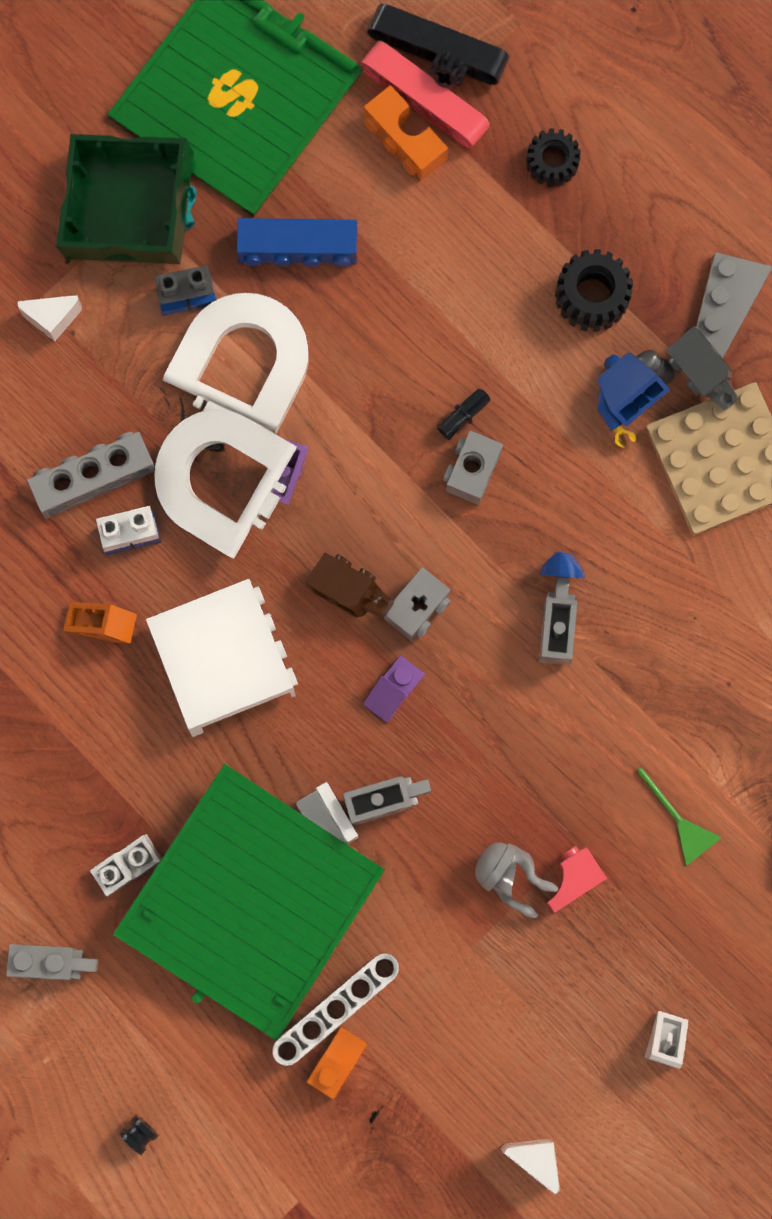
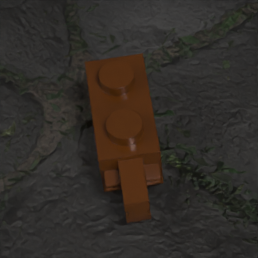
M325 552L305 581L310 590L356 618L365 616L367 612L384 618L394 602L378 587L375 582L376 577L363 568L359 571L351 567L352 563L339 554L334 558Z

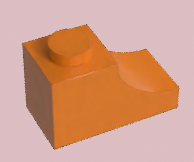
M70 602L63 631L107 642L130 644L137 614L112 604Z
M341 1027L307 1083L334 1100L368 1043Z

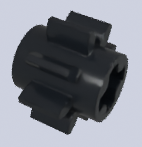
M448 50L444 56L437 53L429 72L434 74V80L439 86L449 89L454 83L457 86L461 85L468 66L464 65L461 55Z

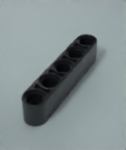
M387 4L378 5L367 29V34L372 39L382 41L393 48L432 63L437 53L444 56L448 50L456 52L463 57L464 65L468 66L465 76L489 85H497L510 58L506 51L497 46Z

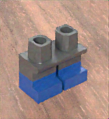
M208 265L155 276L162 316L188 311L186 299H189L191 310L206 307L216 301Z

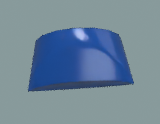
M555 552L543 564L539 574L585 578L583 568L575 556L565 552Z

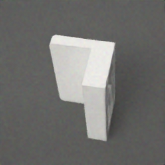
M327 782L317 787V791L296 803L303 816L347 845L358 839L355 829Z

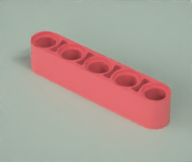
M378 41L359 63L367 76L385 89L391 85L413 110L465 148L472 149L490 127L489 121L479 111L449 89L439 86L434 78L382 41Z

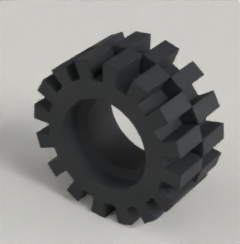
M554 128L549 129L547 134L544 130L539 132V137L535 135L528 147L526 158L527 170L531 171L533 179L539 178V184L543 185L544 181L548 182L547 187H553V183H557V187L562 186L563 181L568 183L571 181L572 175L575 176L579 166L581 151L578 149L579 144L577 140L572 141L573 135L570 133L567 136L563 135L564 130L559 129V133H554ZM551 148L558 149L563 153L565 161L558 167H550L543 162L542 154Z

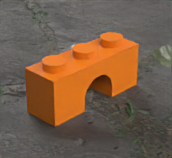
M390 85L364 106L363 122L371 133L375 134L377 132L383 139V145L392 155L396 153L400 157L404 169L411 176L415 174L422 181L448 159V147L430 127L416 136L407 135L400 130V125L409 118L410 106Z

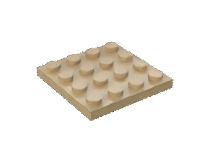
M756 382L734 390L739 400L726 411L711 399L648 424L645 427L692 536L772 505V416Z

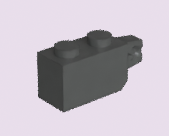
M692 327L666 349L671 355L667 359L668 362L678 373L682 370L689 378L686 384L696 396L702 394L704 397H710L725 411L739 400L729 382L732 378V369L698 328Z

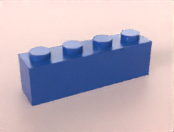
M238 218V261L244 262L248 266H258L261 263H273L276 266L303 263L305 266L316 267L320 266L321 263H333L336 267H348L351 264H357V220Z

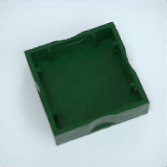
M71 134L66 166V194L61 206L56 247L66 259L181 264L194 152L187 139L165 137L123 139L111 135Z

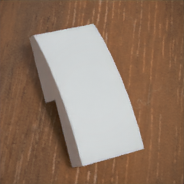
M146 834L120 852L108 857L91 869L90 872L106 897L159 864L162 857Z

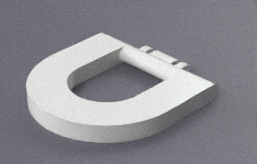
M254 293L228 295L210 303L194 318L164 374L163 381L196 396L193 407L199 410L203 403L207 402L203 411L214 409L233 411L276 434L306 376L309 362L306 335L295 315L280 302ZM244 327L255 328L267 334L277 350L275 364L253 406L200 382L222 338L229 332Z
M214 409L196 413L180 422L169 433L159 450L154 474L158 499L164 511L177 525L234 559L252 526L255 525L263 530L266 522L259 519V516L262 515L269 519L281 498L274 494L273 491L277 490L280 493H284L287 488L284 484L279 483L278 480L297 446L251 419L233 411ZM219 443L229 444L267 467L264 476L238 522L202 502L192 490L190 484L192 463L196 456L210 445Z

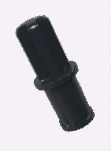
M477 389L461 405L456 404L454 406L455 410L436 426L439 432L447 440H450L464 425L473 422L472 418L490 402L489 395L484 390Z

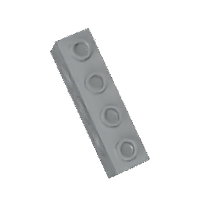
M133 432L124 433L116 438L117 441L107 446L105 444L96 445L89 449V453L79 458L77 456L68 457L61 461V465L51 470L43 468L33 473V477L27 479L45 519L155 472V466L140 432L134 434ZM117 455L127 457L126 462L118 467L111 464L112 459ZM87 468H98V474L94 478L88 479L84 477V472ZM69 479L71 483L66 490L59 491L56 489L58 481Z

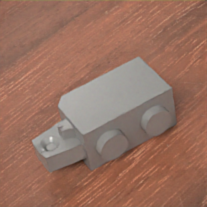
M566 577L556 578L555 593L548 592L544 602L539 652L540 663L570 665L572 661L577 600H575V595L568 594L569 578Z
M401 776L343 793V798L352 826H356L410 810L412 806L419 804L417 797L429 794L432 790L428 779L412 783L411 777L403 778Z
M9 944L6 976L57 980L80 979L81 971L98 972L99 959L82 958L83 950H77L76 948Z

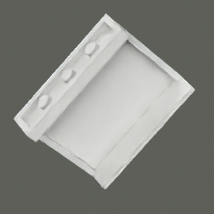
M250 579L146 619L192 737L204 733L202 727L287 693H290L291 697L296 696L293 686L298 685L292 667L286 669L282 659L287 657L281 640L274 641L271 634L272 631L276 630L270 613L263 614L260 605L264 604L265 600L259 586L253 588Z

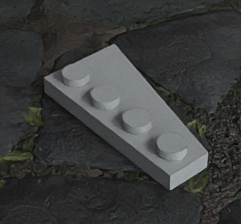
M715 252L696 328L702 332L723 358L767 279L772 266Z

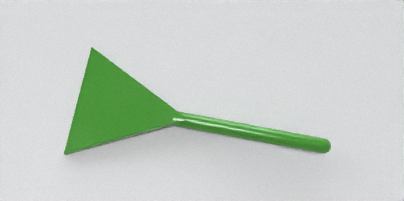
M642 768L637 770L646 784L676 820L686 866L722 838L681 818Z

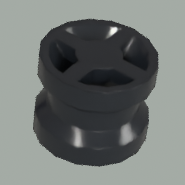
M136 1114L131 1119L132 1124L128 1128L122 1129L119 1136L135 1152L142 1155L146 1151V1145L150 1141H155L159 1134Z

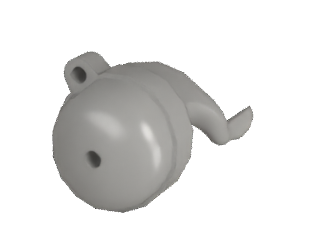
M494 842L488 845L477 861L475 867L476 880L489 892L494 889L501 901L510 908L520 911L525 916L536 918L538 914L531 906L515 901L512 897V886L516 871L515 863L524 870L527 879L539 889L546 892H557V886L535 875L533 858L524 850L510 843L505 844L503 842Z

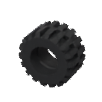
M594 249V253L589 254V251L585 250L582 251L580 257L575 254L571 257L569 263L566 262L564 264L555 291V297H557L556 305L558 309H562L561 316L564 319L570 318L569 324L573 327L576 324L582 325L580 330L587 331L588 327H593V332H598L601 326H604L605 330L611 328L613 322L618 323L622 315L625 314L633 292L631 290L633 280L629 278L630 271L628 267L622 268L623 261L620 258L616 261L612 259L613 253L607 251L606 255H602L600 249ZM587 279L599 280L608 287L611 297L599 303L587 301L579 294L577 285Z

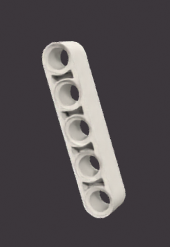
M380 954L371 960L276 1041L273 1047L275 1060L285 1066L299 1061L394 980L399 971L397 960L389 954ZM387 959L392 962L394 971L391 976L383 978L376 973L375 967L378 961ZM357 980H365L370 986L369 994L364 998H357L352 994V984ZM333 1000H339L345 1005V1014L339 1019L331 1018L327 1012V1007ZM308 1021H316L320 1025L321 1033L318 1038L311 1040L305 1037L303 1027ZM288 1041L295 1045L296 1055L293 1059L285 1060L279 1055V1047L283 1042Z

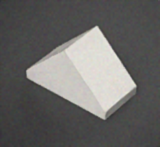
M78 295L18 301V308L22 316L54 342L82 311Z
M658 1011L644 1058L681 1069L689 1020Z

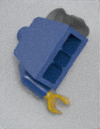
M645 350L636 357L632 353H627L622 358L618 355H611L604 362L606 371L598 378L601 388L598 392V412L609 429L616 432L615 443L622 448H626L622 443V436L627 433L632 442H636V436L632 431L624 430L621 424L623 423L627 427L669 392L670 388L666 384L672 382L675 378V371L667 360L658 357L657 352L654 350Z

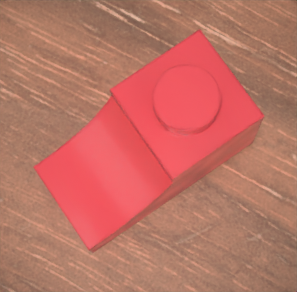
M577 846L561 855L564 862L558 865L561 870L560 886L552 899L545 903L552 914L607 879L587 847L579 851Z

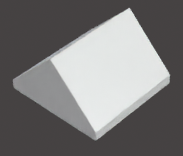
M550 1139L507 1143L501 1147L504 1154L555 1195L560 1190L553 1141Z

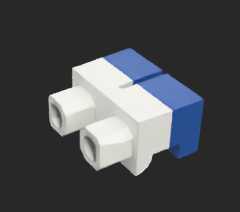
M150 506L96 519L102 547L106 556L132 550L131 543H133L136 549L161 542L155 513L151 511Z

